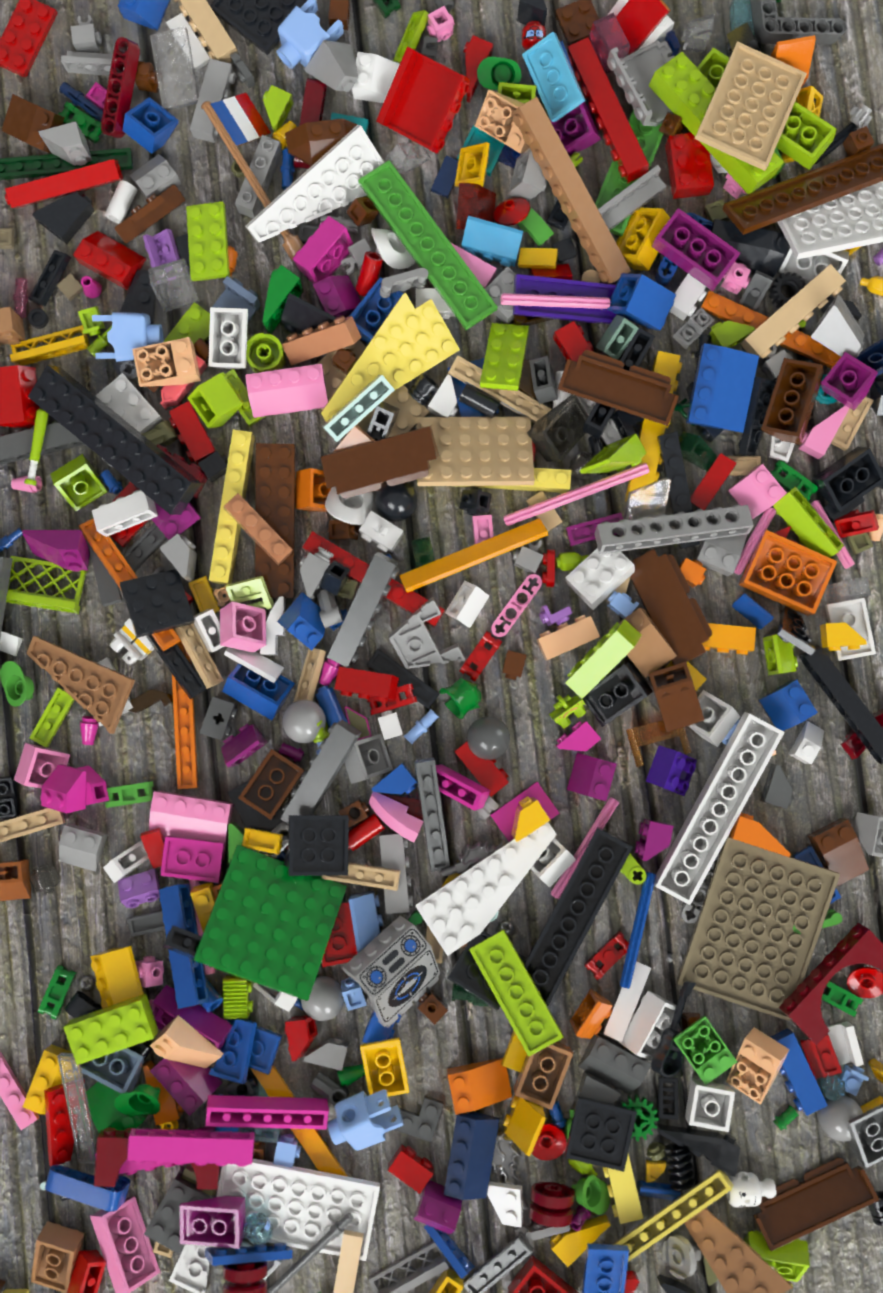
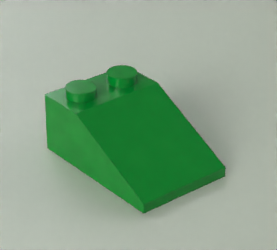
M280 265L278 269H274L270 276L271 279L269 281L262 321L268 334H272L281 323L289 293L299 298L304 292L300 278L283 265Z
M99 1081L82 1095V1102L99 1133L101 1130L109 1127L116 1128V1130L137 1128L148 1115L128 1116L119 1112L115 1108L114 1101L121 1093Z

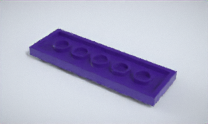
M516 274L514 278V294L605 297L611 299L616 285L521 274ZM513 305V315L611 324L617 315L607 309Z

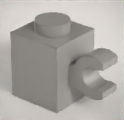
M88 15V21L85 23L81 16H78L77 21L79 25L71 26L72 42L76 51L100 52L99 44L102 43L100 31H96L91 16Z
M365 238L349 246L350 257L341 261L342 267L347 264L351 266L346 270L347 275L354 272L355 266L360 271L365 252H373Z
M776 345L770 348L772 352L765 357L767 361L761 366L768 379L772 381L778 378L784 358L793 359L784 349L776 354Z
M540 540L536 546L530 542L527 544L528 548L522 546L521 550L517 549L512 559L515 560L514 566L535 574L544 556L537 552L542 545V541Z

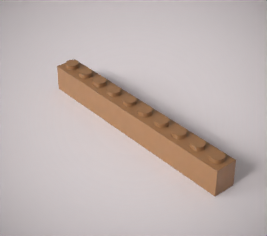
M536 97L518 107L511 114L513 121L520 129L525 143L531 149L533 158L538 162L544 178L549 182L552 193L560 202L562 211L567 215L572 229L578 235L580 244L586 250L591 264L596 268L599 279L604 284L615 282L622 273H629L631 270L540 101Z

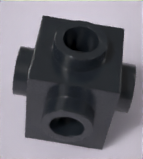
M478 487L462 490L459 509L467 511L466 514L477 516L478 513H489L492 494L482 491Z

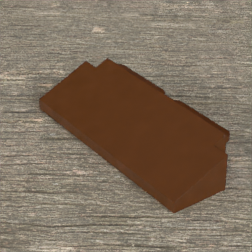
M585 350L579 356L578 362L567 360L558 390L666 426L669 425L679 398L678 395L669 393L672 387L670 385V377L638 366H631L629 371L623 369L624 363L622 361L590 350Z
M427 426L321 456L326 488L336 486L337 494L346 499L379 490L382 487L381 482L386 481L389 486H394L424 478L429 474V461L437 459L439 452L432 428Z
M655 549L632 560L635 572L630 576V579L648 615L677 654V657L671 660L673 665L683 662L687 663L702 656L706 652L702 643L709 640L712 636V631L697 601L694 598H688L687 594L690 591V587L674 556L665 553L658 557Z
M836 1158L804 1173V1181L800 1183L796 1179H791L776 1186V1196L774 1198L762 1196L761 1204L759 1205L761 1211L754 1214L753 1217L770 1251L879 1201L865 1170L859 1165L851 1169L846 1161L844 1162L842 1158Z

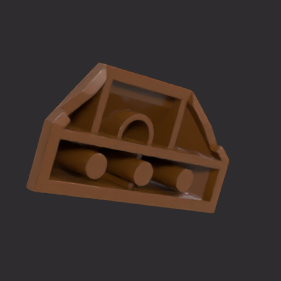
M343 118L304 123L285 133L288 153L312 166L358 124Z

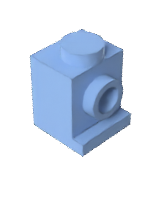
M616 591L607 599L610 601L607 606L622 619L629 616L639 605L637 601L632 603L631 597L626 593L621 594Z

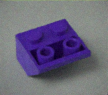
M659 745L646 782L685 796L692 774L696 769L697 760Z

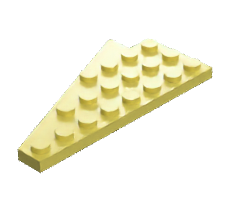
M406 293L400 297L321 411V415L326 422L378 375H383L396 390L460 350L432 299L414 308Z

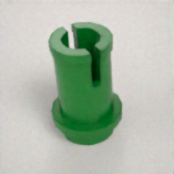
M790 1105L781 1115L775 1116L773 1122L781 1131L783 1129L786 1130V1126L798 1117L799 1114Z

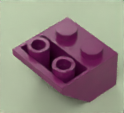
M644 819L643 822H640L638 833L641 834L640 840L636 842L634 852L637 853L636 856L643 861H647L669 847L674 826L649 819Z

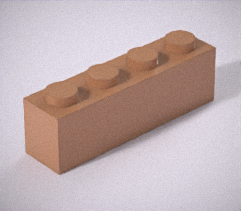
M340 316L330 324L326 321L319 324L316 329L309 327L303 330L302 334L297 335L295 332L288 335L282 347L291 366L355 344L361 338V335L353 317L345 318Z
M239 493L224 505V510L278 566L292 554L293 549Z

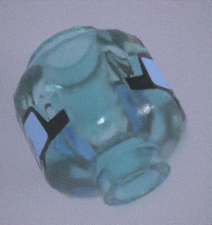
M253 1213L247 1217L244 1233L252 1244L264 1245L272 1237L273 1224L264 1213Z

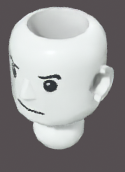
M744 1171L737 1173L735 1177L730 1174L728 1175L734 1186L731 1191L726 1193L729 1204L733 1207H755L761 1204L762 1196L767 1198H774L776 1196L775 1182L771 1178L759 1181L754 1173Z

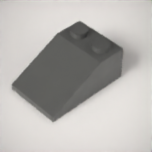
M883 1104L848 1121L851 1147L865 1168L883 1160Z

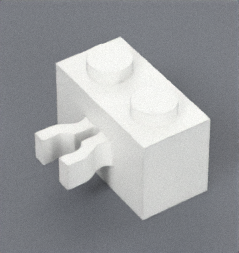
M370 511L365 519V523L359 529V532L362 534L361 538L369 543L374 541L378 544L377 548L385 553L387 551L392 553L404 534L402 529Z
M207 609L194 615V625L208 652H214L224 647L220 645V620L218 621L213 609Z

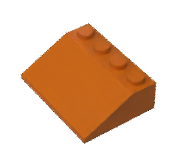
M765 530L738 585L809 616L815 614L837 561Z

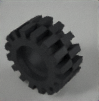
M787 272L785 275L782 273L770 286L769 293L771 294L769 298H773L772 304L777 303L776 307L778 309L792 298L785 297L781 293L783 285L791 286L794 289V296L805 287V281H800L802 277L800 275L798 278L795 277L797 273L790 275V272Z

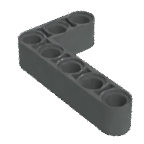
M750 0L754 35L756 40L762 44H776L779 41L815 35V44L831 45L847 30L846 23L839 18L778 17L776 0Z

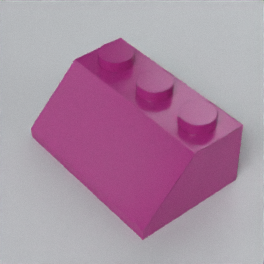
M328 216L325 221L321 222L316 232L308 238L301 250L296 252L293 261L297 268L314 284L332 276L341 265V261L349 255L348 247L353 245L352 239L345 226Z

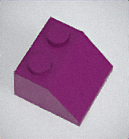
M348 275L329 276L312 284L323 310L336 318L340 316L349 317L361 302Z
M845 352L821 382L822 390L854 411L866 397L878 372Z
M576 753L566 790L607 801L617 764Z
M429 1180L422 1190L413 1220L451 1234L455 1231L458 1223L462 1200L444 1195L445 1186Z

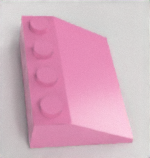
M159 790L154 791L150 809L149 831L160 828L164 840L165 836L225 843L224 861L228 842V824L231 823L234 804Z

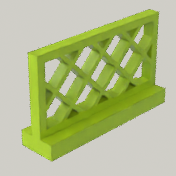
M10 556L13 560L9 585L10 582L17 578L21 586L15 590L9 589L8 586L6 603L79 614V602L87 570L79 571L81 572L80 578L72 582L68 576L74 572L72 570L65 572L64 568L48 561ZM15 561L22 562L26 568L16 573L14 571ZM36 565H41L44 571L35 576L30 569ZM55 568H60L63 574L53 579L49 572ZM29 571L33 578L23 584L19 576ZM48 574L52 581L42 587L38 579ZM66 577L71 584L61 590L57 582ZM36 581L40 589L34 593L29 592L26 587ZM55 585L59 592L53 596L48 595L45 590ZM73 587L76 591L75 599L66 598L64 593Z

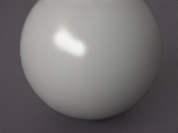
M298 700L290 704L284 711L282 726L286 735L293 741L310 743L316 738L321 727L325 729L326 717L324 711L317 703L311 700ZM322 719L323 722L317 726V723Z
M329 976L316 977L309 1000H301L304 1012L317 1021H327L336 1017L344 1005L339 982Z
M844 1095L830 1096L826 1099L828 1106L818 1111L819 1124L824 1133L830 1138L840 1142L851 1141L848 1121L863 1114L860 1106L850 1097Z

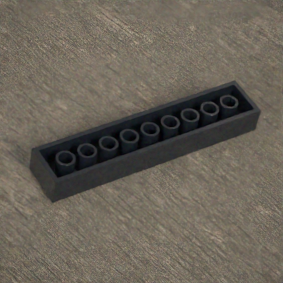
M46 366L28 397L170 515H181L202 483L61 367Z
M598 826L524 963L547 1007L633 848L628 842Z

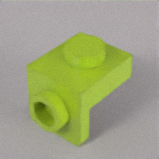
M98 306L78 311L84 328L82 333L89 334L90 337L101 334L100 330L105 328L103 321H93L92 315H101Z

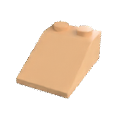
M179 1015L162 1029L150 1045L158 1056L205 1069L224 1054Z

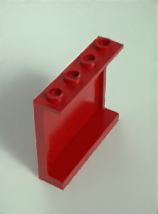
M407 46L376 122L438 154L445 144L444 139L453 126V119L461 108V101L469 90L471 79Z

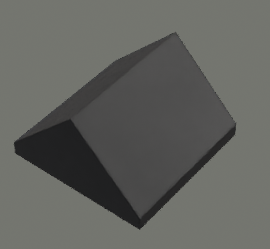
M519 0L517 22L526 25L528 22L538 21L545 27L547 7L544 0Z

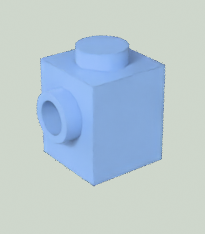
M284 1134L279 1136L273 1164L293 1168L295 1158L299 1159L301 1146H298V1139L294 1135Z

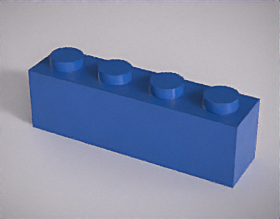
M787 1028L770 1036L790 1049L779 1072L781 1075L784 1074L787 1079L785 1085L790 1093L793 1092L796 1098L793 1102L798 1111L802 1110L808 1116L827 1107V1102L794 1033Z

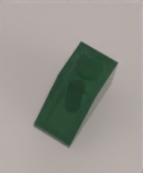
M682 432L679 437L682 458L708 472L717 455L701 436Z
M430 537L411 540L416 568L435 561Z

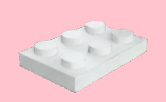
M865 598L825 605L828 623L846 622L867 642L866 645H861L860 649L848 650V646L841 647L839 651H834L836 661L876 654Z

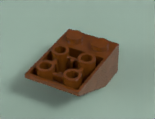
M686 662L648 673L667 732L705 721Z

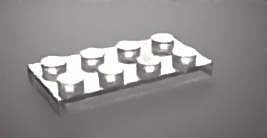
M183 26L150 35L162 107L167 111L197 104L199 93L187 28Z

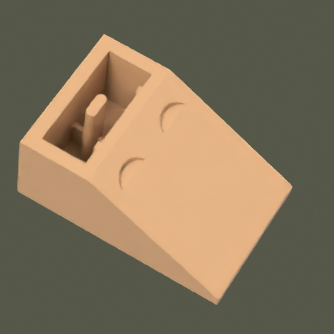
M489 89L475 127L519 153H523L529 148L511 115L518 107L525 103Z
M189 337L132 349L140 387L184 385L201 381L195 347Z
M754 1027L745 1037L736 1057L737 1063L732 1066L726 1082L761 1105L790 1049Z

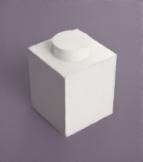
M392 710L382 712V717H379L378 721L384 740L403 735L397 712L393 713Z

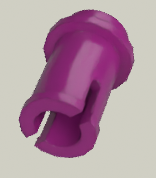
M284 742L279 750L280 755L282 754L293 759L295 763L297 761L301 762L305 753L302 751V748L297 749Z
M582 1205L576 1208L577 1212L573 1217V1222L570 1224L572 1225L571 1228L575 1231H580L586 1219L591 1217V1211Z

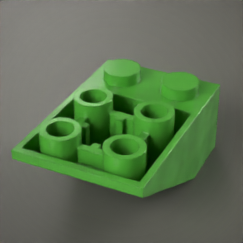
M705 1015L673 1038L705 1085L737 1063V1060Z

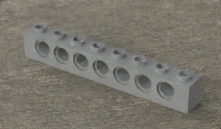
M733 505L728 508L716 507L705 511L699 509L690 513L678 512L675 515L661 514L652 518L640 517L636 520L623 519L613 523L602 522L597 525L594 534L599 554L747 535L754 524L748 505Z

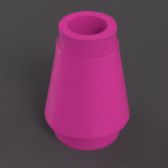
M84 276L81 279L84 294L88 298L99 297L102 292L101 284L89 276Z
M329 658L325 660L318 682L329 687L337 676L339 666L341 667V664Z
M83 716L82 721H80L81 738L84 745H94L99 727L98 722L93 718L94 716Z

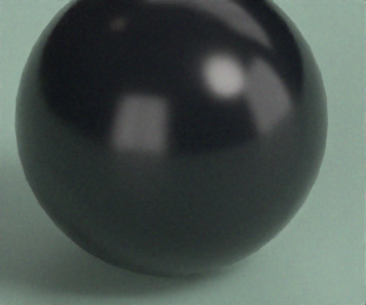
M384 482L382 487L376 492L375 505L379 514L385 519L393 522L403 521L414 513L417 507V494L408 482L389 486L387 482Z

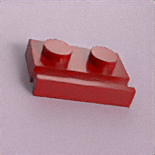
M829 1034L817 1045L810 1039L800 1040L816 1080H818L817 1078H825L842 1073Z

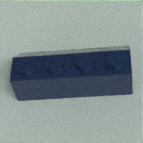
M474 1111L457 1114L444 1195L461 1200L487 1198L500 1118Z

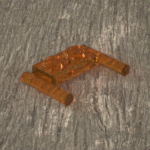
M662 720L626 730L636 767L644 766L639 747L678 736L680 737L684 754L692 753L685 727L667 732Z

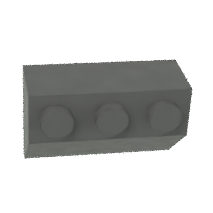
M598 1033L596 1036L593 1035L578 1067L631 1095L642 1084L651 1064L648 1059L635 1055L623 1045Z

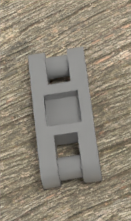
M419 268L384 278L381 283L380 296L388 298L391 293L397 291H407L415 286L423 288L428 277L427 269Z

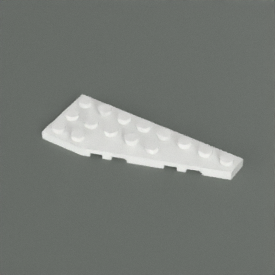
M361 125L354 127L246 225V228L257 242H262L289 228H295L303 222H309L330 213L338 207H344L353 202L355 198L366 196L358 180L384 164V161Z
M549 822L519 842H516L515 839L511 840L415 905L447 956L482 933L557 835Z

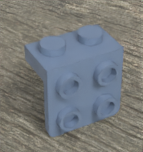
M227 276L223 281L226 289L212 308L248 309L249 322L261 306L258 295L251 289L246 290L243 288V284L236 278L232 280Z

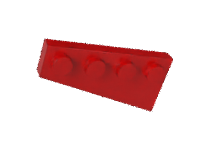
M83 1077L44 1090L50 1166L63 1164L72 1158L85 1083Z

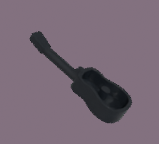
M693 981L684 982L679 993L671 1026L663 1031L660 1044L652 1058V1070L666 1078L677 1075L683 1065L684 1054L673 1038L683 1031L679 1024L687 996L690 995L696 985Z

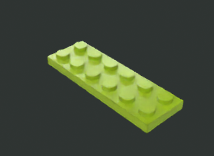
M504 929L469 949L528 1057L564 1038L563 1033Z

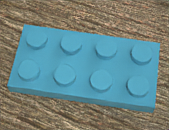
M551 32L522 54L552 122H556L586 101L555 32Z

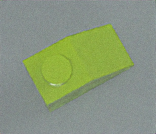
M271 85L269 91L264 93L263 102L273 132L283 126L294 102L292 94Z
M728 320L724 323L718 322L713 325L709 335L713 345L732 348L742 342L756 329L753 326Z

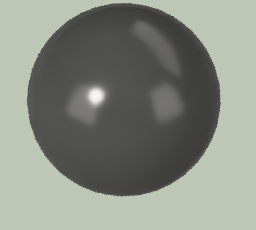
M482 717L474 721L469 727L467 743L472 753L477 757L493 760L502 756L508 749L510 733L507 726L498 718Z

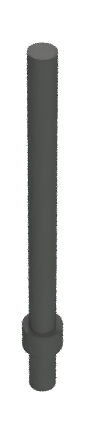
M348 1213L340 1221H336L330 1227V1231L267 1290V1293H276L334 1237L341 1235L344 1232V1228L354 1219L353 1215Z

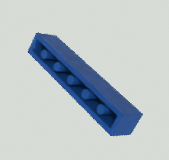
M177 884L159 890L166 937L173 925L198 935L190 894V884ZM168 949L178 1009L208 1003L209 998L203 964Z

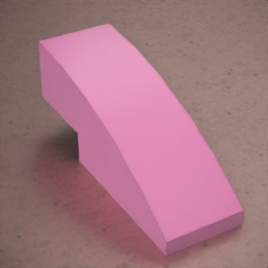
M372 792L368 804L373 811L392 830L414 843L424 821L407 814L408 806L380 793Z

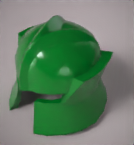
M460 678L453 685L441 688L439 691L440 694L447 693L451 697L444 704L458 719H463L468 711L480 708L478 703L481 700V692L477 688L476 683Z

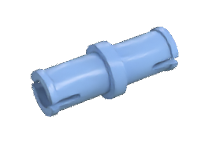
M430 709L420 721L417 720L415 722L416 725L404 737L413 744L423 733L428 731V728L439 716Z

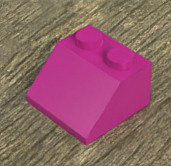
M63 764L57 765L41 787V806L63 813L84 810L86 807V771Z

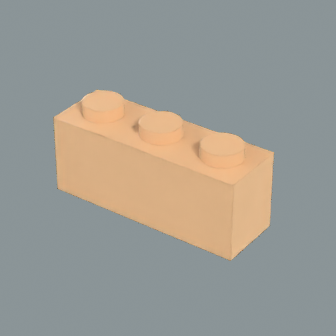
M585 615L575 618V623L568 625L566 622L557 626L558 630L553 633L548 630L539 634L541 638L537 639V642L545 660H550L599 638L600 635L592 617L586 618Z

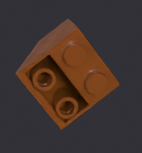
M29 859L1 861L0 901L31 898Z

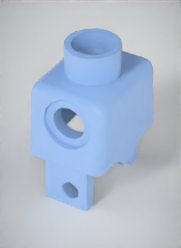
M308 0L301 8L295 6L278 27L281 46L277 49V55L290 69H293L299 62L306 67L323 40L336 42L344 34L343 24L339 19L327 31L321 28L320 18L315 15L318 11L317 0Z
M112 312V315H92L93 321H112V328L107 332L108 342L112 344L115 352L95 353L96 359H116V362L134 360L132 349L164 342L162 325L151 324L148 314Z
M385 1089L369 1096L364 1091H361L336 1103L335 1111L337 1118L327 1123L330 1137L335 1145L347 1141L357 1151L385 1141L384 1133L404 1125L399 1106H390ZM380 1102H384L383 1106H378ZM396 1117V1121L391 1122L392 1118Z

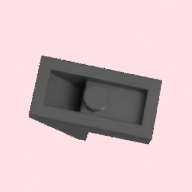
M756 270L738 304L756 311L774 278Z

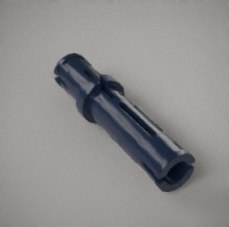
M67 82L61 84L59 92L68 97L72 104L81 107L98 121H102L103 110L87 99L84 93L75 90Z

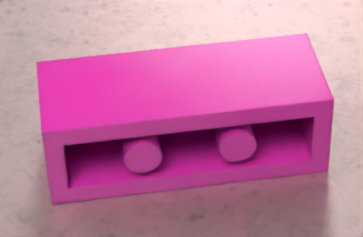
M443 764L436 765L439 792L474 811L484 807L491 790Z

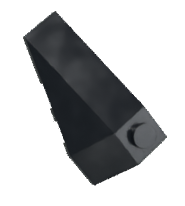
M717 219L713 220L711 232L740 252L737 258L740 263H745L749 266L754 274L758 270L774 278L786 258L789 244L783 234L759 228L743 235L734 223Z
M657 1124V1131L662 1136L681 1147L687 1145V1148L698 1157L704 1155L714 1167L734 1177L736 1176L740 1147L736 1143V1139L731 1135L725 1134L724 1136L717 1132Z

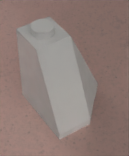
M323 40L305 67L307 73L338 91L349 92L359 78L351 44Z

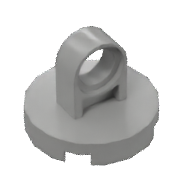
M677 1234L670 1236L663 1243V1259L665 1263H669L670 1273L678 1279L692 1276L696 1271L697 1261L701 1260V1250L698 1245L690 1244L685 1237Z

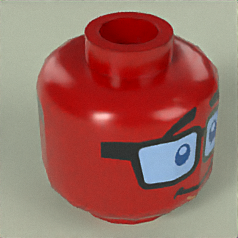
M531 21L523 27L522 46L524 49H530L546 37L545 27L540 22Z

